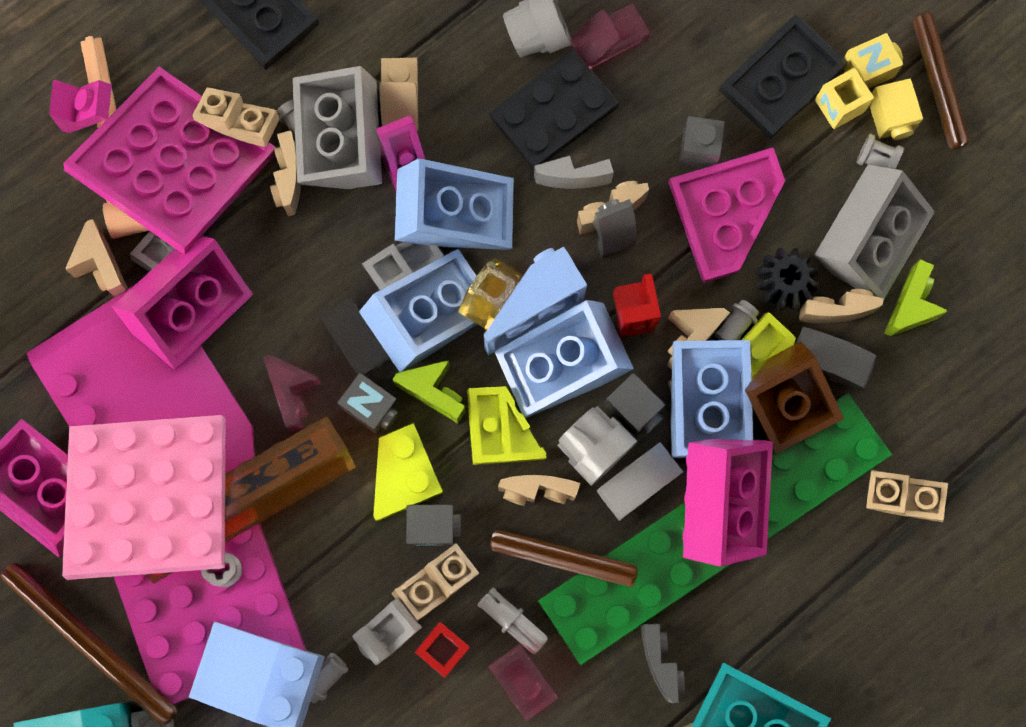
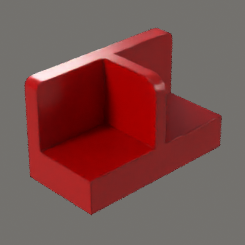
M652 273L645 274L639 283L616 287L613 291V299L617 313L615 327L619 338L654 332L661 314Z

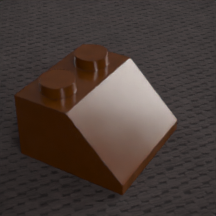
M802 342L768 358L744 390L768 440L773 442V450L776 454L844 419L816 357Z

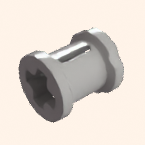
M869 133L856 163L861 166L866 163L896 169L904 147L898 145L894 148L875 140V135Z
M225 552V563L230 565V570L223 573V579L221 575L214 574V569L201 570L203 578L209 581L210 584L219 587H229L238 582L242 575L241 562L236 556Z

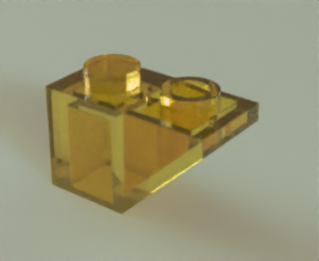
M496 258L487 262L468 288L458 312L487 330L524 275Z

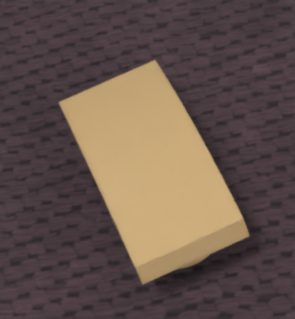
M208 87L192 115L195 121L219 133L262 147L267 146L280 120L277 110L245 104L238 93Z
M290 130L277 134L281 147L274 148L280 169L283 170L273 172L276 185L270 186L276 207L283 206L288 216L295 215L301 185L297 183L296 144Z
M637 181L620 183L616 186V189L611 190L609 201L618 199L621 203L630 199L635 210L647 198L649 191L648 183L637 184ZM604 202L588 204L583 207L584 210L578 212L577 224L580 235L596 231L593 224L596 212H599L598 208Z
M852 289L851 292H846L839 299L838 305L834 304L835 301L831 298L816 296L812 300L807 299L801 306L799 321L821 324L853 321L875 313L883 306L884 298L874 297L872 291L865 289Z
M871 470L866 508L901 516L943 522L948 483L914 479L908 475Z
M523 475L501 479L498 490L505 493L503 499L522 506L525 505L526 500L534 503L538 489L545 491V498L565 504L567 499L575 500L580 483L553 476Z
M456 543L428 563L424 569L396 588L391 594L395 599L398 598L418 622L475 578L479 572Z

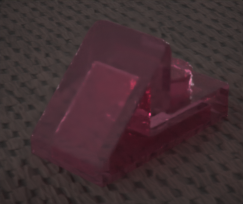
M633 3L609 16L604 9L599 11L571 37V41L575 51L591 69L648 39L650 31Z
M272 355L263 357L286 428L291 433L304 429L305 426L302 418L307 417L308 413L302 396L295 397L294 393L320 385L321 381L317 376Z
M520 643L488 666L526 721L558 699Z

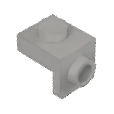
M397 598L367 625L353 634L352 637L358 644L360 652L375 665H378L398 650L422 627Z

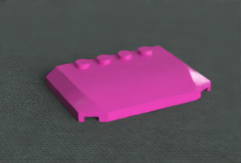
M134 286L27 352L31 366L69 426L223 415L226 420L225 489L257 469L254 449V427L203 347L200 345L177 369H173L137 339L114 311L112 306Z

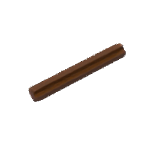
M932 13L920 14L913 20V26L947 143L950 149L963 148L970 142V138L935 19Z
M499 529L494 531L490 542V547L495 552L628 587L634 586L638 576L636 565Z

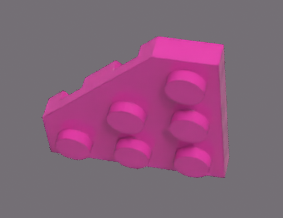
M774 148L669 179L668 183L703 284L737 274L744 263L785 182Z

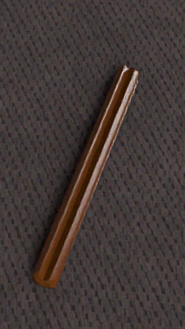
M11 563L1 573V579L158 724L166 725L174 718L177 708L23 567L16 563Z

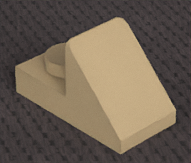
M381 58V82L379 83L382 126L410 115L415 123L416 130L419 131L417 58Z
M93 219L87 221L67 263L66 271L74 278L93 271L102 291L107 290L116 297L126 291L128 287L102 228Z
M725 308L675 310L670 313L668 319L688 336V339L681 335L676 341H707L725 321L730 312ZM673 345L667 351L672 355L667 363L670 369H672Z

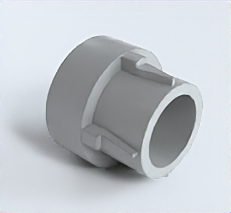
M524 0L519 2V6L503 14L509 36L520 58L540 51L541 53L548 51L551 54L572 45L568 28L556 0Z
M597 406L587 411L559 439L558 447L569 457L570 460L568 462L592 486L637 443V440L614 417L610 419Z

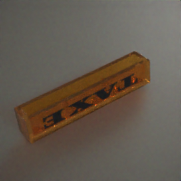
M327 416L318 422L309 424L302 431L288 439L274 444L270 449L251 460L242 462L237 468L225 474V543L356 468L347 447ZM174 572L146 575L155 584Z

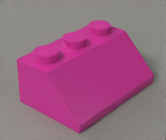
M201 236L185 254L174 249L118 300L112 308L137 339L171 368L177 369L253 294L216 240Z
M21 419L0 440V511L60 558L64 551L68 455Z
M708 439L689 442L686 458L687 486L684 497L686 507L683 531V558L722 567L767 555L772 441Z

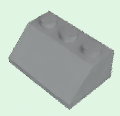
M362 66L294 77L293 100L297 183L300 185L353 189L382 184L380 142L376 129L379 128L377 80Z
M868 164L814 256L831 275L855 289L869 290L873 292L874 297L885 299L935 211L904 171Z

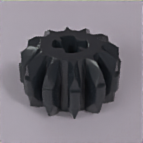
M783 248L777 249L775 257L767 254L763 259L765 266L759 267L756 271V275L763 279L757 283V290H768L763 299L766 303L770 302L773 297L778 299L776 303L778 310H782L786 302H788L792 310L798 309L800 301L805 303L807 299L811 300L813 297L810 291H816L819 288V283L812 279L819 273V268H808L807 265L812 259L811 255H806L802 260L799 259L798 248H793L789 256ZM784 273H788L792 276L790 278V281H794L791 285H787L783 282L785 280V277H781Z

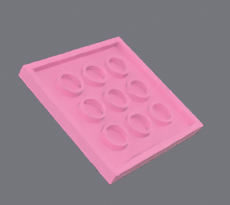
M223 415L69 426L62 576L65 579L73 580L225 568L226 420Z

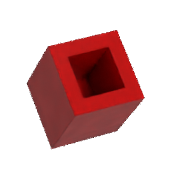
M439 622L415 653L446 678L471 647L442 622Z

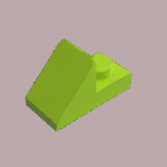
M919 260L910 269L884 334L889 336L899 334L934 321L947 312L946 309L923 300L928 296L934 283V279L929 277L934 265Z
M449 361L399 372L393 378L396 387L457 424L466 412L465 406L460 403L463 399L460 395L447 387H443L442 391L437 389L450 368Z

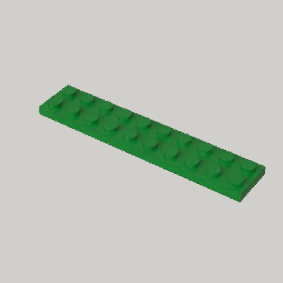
M849 393L836 401L844 417L843 420L778 454L772 448L768 538L892 455ZM685 503L604 556L637 566L638 576L633 587L578 573L538 600L579 665L584 664L728 566L720 567L683 558Z

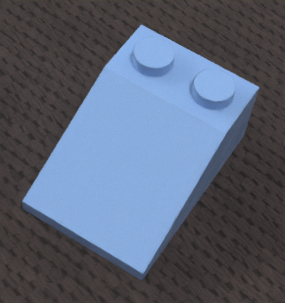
M420 158L397 169L395 241L424 246L437 245L438 247L512 249L514 178Z
M565 247L557 251L549 248L533 259L535 263L529 267L484 334V347L488 356L497 349L584 301L587 284Z
M459 249L374 293L359 313L399 372H403L491 316L499 308Z
M585 300L494 351L519 409L525 418L603 386L634 369L604 303Z
M750 340L673 342L671 391L672 458H687L689 442L708 439L753 440L752 405L744 391L751 382Z
M214 622L189 698L268 727H302L325 656Z

